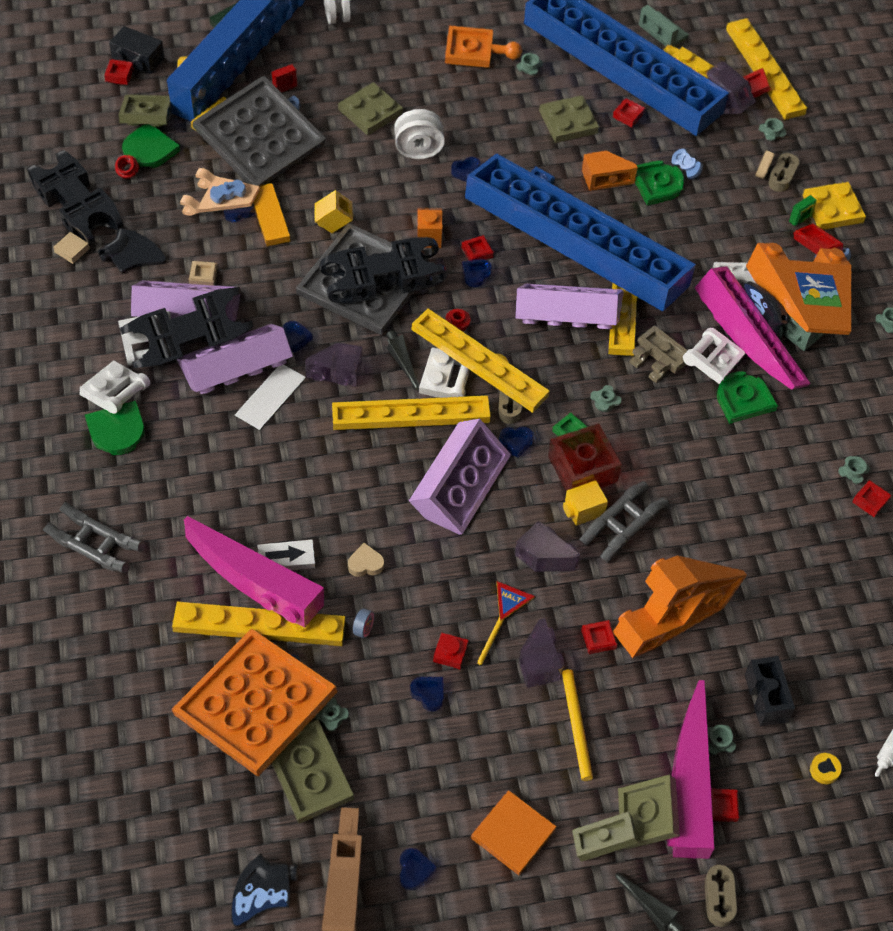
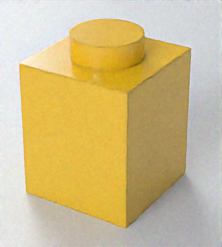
M336 190L315 203V223L330 233L337 231L353 220L352 201Z
M595 480L567 490L563 508L567 517H571L575 525L578 526L600 517L606 511L608 501Z

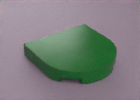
M144 124L125 138L122 149L124 155H131L138 161L139 168H141L140 166L156 168L180 152V145L154 126Z
M652 161L637 165L635 184L646 205L649 206L678 197L683 190L684 175L676 166L672 167L664 164V161Z
M738 371L728 374L719 384L717 400L729 424L777 410L778 405L766 383L759 377L755 378L746 374V372Z
M136 401L122 404V408L115 414L105 409L85 414L93 444L97 449L109 452L111 455H123L133 451L144 436V425Z

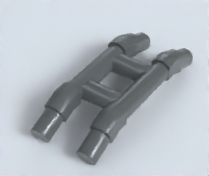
M642 481L630 487L600 517H597L579 540L585 546H588L605 526H608L618 534L599 556L608 563L648 521L668 507L669 501L662 497L649 504L643 511L633 503L635 499L648 490V484ZM623 509L636 518L627 527L615 519Z
M66 501L59 510L67 515L70 520L82 527L77 535L73 538L72 535L62 529L60 530L51 522H48L43 529L45 533L54 538L53 540L60 545L82 554L111 571L127 573L130 568L128 562L108 555L115 544L124 549L142 552L145 549L144 541L134 539L131 536L111 529L90 518L89 515L83 513L78 508H74ZM92 532L105 537V540L97 550L84 543Z

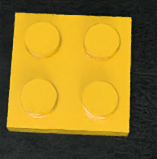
M849 182L804 189V199L810 195L816 199L812 216L816 225L822 230L864 223L866 216Z

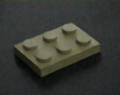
M318 720L308 723L271 763L298 824L354 800L351 788Z

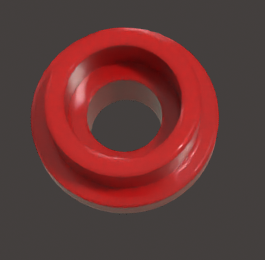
M123 155L116 160L115 171L121 178L129 179L137 174L139 164L133 156ZM126 165H131L130 169L124 171Z
M453 309L446 314L445 320L462 332L470 325V315L465 310Z

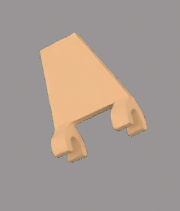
M199 168L196 173V178H200L197 185L203 189L208 188L201 202H198L189 195H184L180 204L185 205L182 213L188 216L202 212L251 207L260 191V187L243 183L246 186L244 197L235 196L231 200L224 199L220 204H217L210 198L211 188L224 184V182H233L235 180L218 177L207 169Z

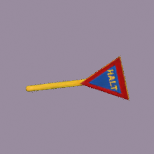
M498 581L496 582L499 619L478 659L479 665L483 664L504 619L534 599L535 596Z

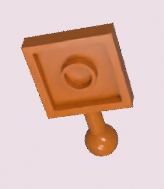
M449 26L445 64L489 68L491 53L505 54L509 59L516 60L522 55V46L515 41L507 45L492 44L493 30Z

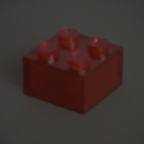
M599 423L550 439L548 458L566 492L595 480L600 488L618 482L622 464Z

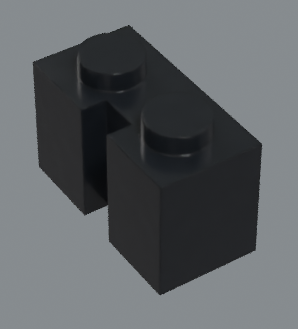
M123 26L109 42L112 60L132 62L135 69L148 74H152L165 58L162 40Z
M779 656L750 660L745 672V679L750 695H758L754 708L760 727L788 723L795 706Z

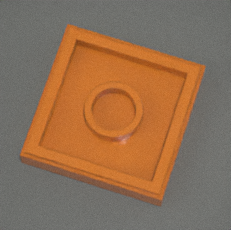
M508 790L472 833L471 839L517 875H520L555 832L556 826Z

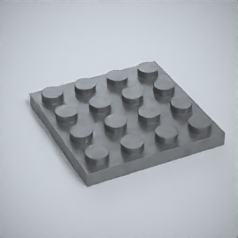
M265 76L260 77L194 120L192 125L247 184L256 186L267 184L320 148L326 141V138Z
M348 223L298 284L296 294L382 335L414 292L402 294L400 284L376 288V299L355 303H334L329 300L326 292L327 288L341 278L326 276L321 273L319 264L325 256L341 250L365 247L367 256L391 252V242ZM329 264L326 267H330L336 264ZM343 291L335 292L333 294H340Z

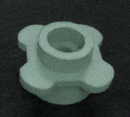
M526 53L522 56L521 63L517 64V70L524 71L526 74L536 75L538 68L542 67L543 62L536 54Z
M767 119L765 124L759 126V131L763 132L769 141H774L777 137H784L786 135L783 123L779 119Z
M892 307L886 308L882 314H878L875 318V321L881 324L888 333H893Z
M605 385L599 391H593L590 396L595 401L596 408L602 412H609L621 403V398L616 396L613 392V387L610 385Z
M849 456L846 457L845 465L839 468L838 473L840 476L852 480L855 484H861L864 474H867L870 468L862 458Z
M332 698L314 719L320 721L326 730L334 731L341 725L343 720L348 718L349 713L346 708H341L337 704L335 698ZM333 712L334 715L329 716L328 713Z
M716 725L713 728L707 727L708 750L710 754L716 755L722 751L732 753L735 750L736 744L732 741L733 734L729 726ZM717 738H721L722 742H718Z

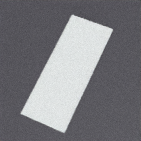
M285 365L278 366L238 410L235 416L260 430L306 377Z

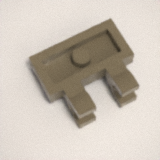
M654 325L638 338V346L632 351L635 356L629 362L638 368L651 355L657 361L652 364L651 368L654 371L649 374L648 378L657 383L668 370L675 374L686 365L683 355L688 350Z

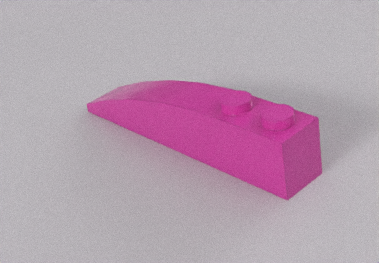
M727 266L711 268L695 286V289L700 295V299L712 312L714 319L731 339L772 377L791 390L808 386L810 384L809 380Z
M189 516L184 519L186 538L201 557L229 583L261 604L265 609L272 610L284 616L289 622L297 623L305 628L324 606V587Z
M705 680L698 681L685 714L676 746L672 776L676 778L680 836L667 839V845L672 847L673 857L709 859L714 850Z

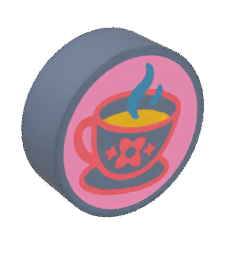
M363 608L358 612L353 625L355 636L367 638L374 623L375 614L373 611Z

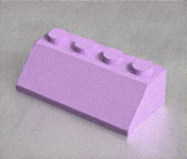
M142 280L132 285L131 316L139 317L165 307L166 311L170 312L171 319L196 311L192 298L214 290L233 287ZM240 294L232 297L233 299L228 302L225 308L227 317L232 321H235L237 317ZM204 298V301H205V304H206V306H207L209 315H210V317H212V316H211V313H210V311H209L207 302H206V300H205V298Z
M524 284L517 288L516 319H523L522 323L537 324L538 320H545L548 325L555 326L562 325V322H572L574 327H587V323L597 324V328L612 329V325L619 323L624 290Z
M268 324L243 333L232 340L185 354L183 357L177 358V361L190 388L195 392L200 391V394L213 391L215 389L214 386L223 382L224 385L239 381V376L247 373L248 376L257 375L263 372V367L272 365V367L281 366L287 363L286 359L293 356L283 327Z
M481 419L459 422L409 499V502L425 519L459 535L463 534L511 454Z

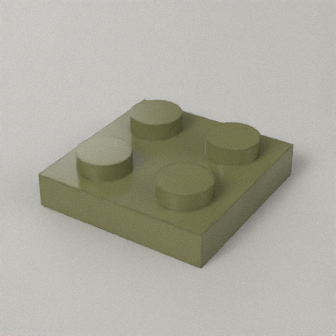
M374 82L338 103V110L366 135H370L403 114V107Z
M125 94L119 112V123H126L130 126L138 124H150L151 126L167 125L171 110L169 96Z
M583 95L540 105L539 112L555 143L598 134L599 126Z
M666 775L618 788L619 814L630 812L639 843L626 847V849L680 836L676 778Z

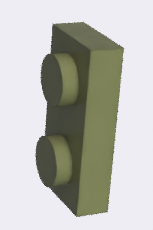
M630 812L572 830L577 857L581 862L639 844L633 817Z

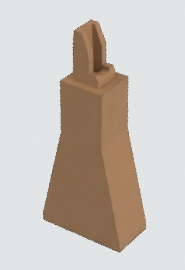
M341 808L339 834H333L322 931L357 930L362 836L357 835L359 808Z

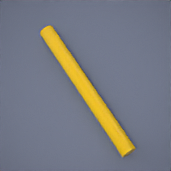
M567 669L562 671L581 780L590 781L593 779L574 674L573 670Z

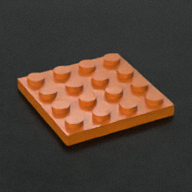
M251 628L172 708V711L176 717L259 777L338 691L334 684Z

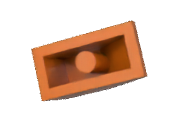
M609 151L584 154L582 172L589 191L635 184L637 165Z
M417 208V237L433 238L437 241L439 248L442 246V209Z

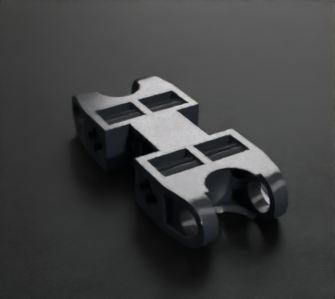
M65 150L56 153L58 164L54 168L43 169L35 165L27 167L30 180L39 197L48 207L60 203L63 206L59 209L62 224L69 232L86 241L89 246L95 243L92 231L95 228L106 226L116 231L123 228L121 216L112 199L102 188L91 193L88 191L87 188L90 187L87 171L75 157Z
M415 237L392 241L391 252L369 256L366 254L365 247L341 250L325 256L319 264L322 274L341 278L336 283L330 285L326 291L329 300L334 303H355L376 299V288L400 284L402 294L425 290L441 284L448 275L445 266L426 262L439 251L437 241L430 237ZM427 246H433L430 249H423ZM329 264H336L330 267H326ZM343 291L340 294H333L335 292Z
M240 287L214 290L192 298L196 311L173 319H169L164 307L141 315L120 328L122 335L133 331V333L145 335L149 340V350L142 355L143 358L132 362L134 368L160 365L183 357L179 344L205 335L208 346L212 347L232 340L253 328L252 320L241 323V321L235 322L230 320L225 312L226 305L233 299L232 297L242 294ZM204 298H205V300H206V302H207V305H208V308H209V311H210L212 317H210V315H209V312H208L207 306H206V304H205ZM154 315L157 316V319H158V321H159V324H160V327H161V330H162L163 334L160 333V330H159V327H158V325H157V322H156V319H155V316H154ZM212 321L214 322V325H215V327H216L218 336H219V338H220L219 340H218V337H217V334H216V331H215V329H214V326H213ZM163 338H165L171 357L168 355Z

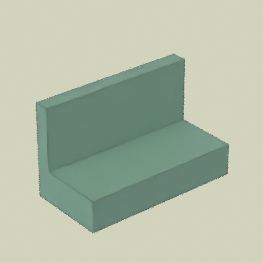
M649 5L641 8L639 26L664 46L671 45L674 47L688 38L689 34L659 11H655Z

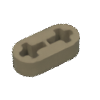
M790 153L780 155L768 182L772 190L784 192L789 188L798 169L799 159L797 156Z
M500 391L498 417L504 423L514 424L521 418L522 405ZM508 405H513V413H508Z
M715 865L709 869L704 882L706 913L712 924L724 927L732 922L737 912L735 879L728 867ZM716 874H719L722 880H726L722 886V892L718 890V883L712 881ZM719 900L723 902V909L729 910L724 918L720 917L719 912L714 911L719 905Z

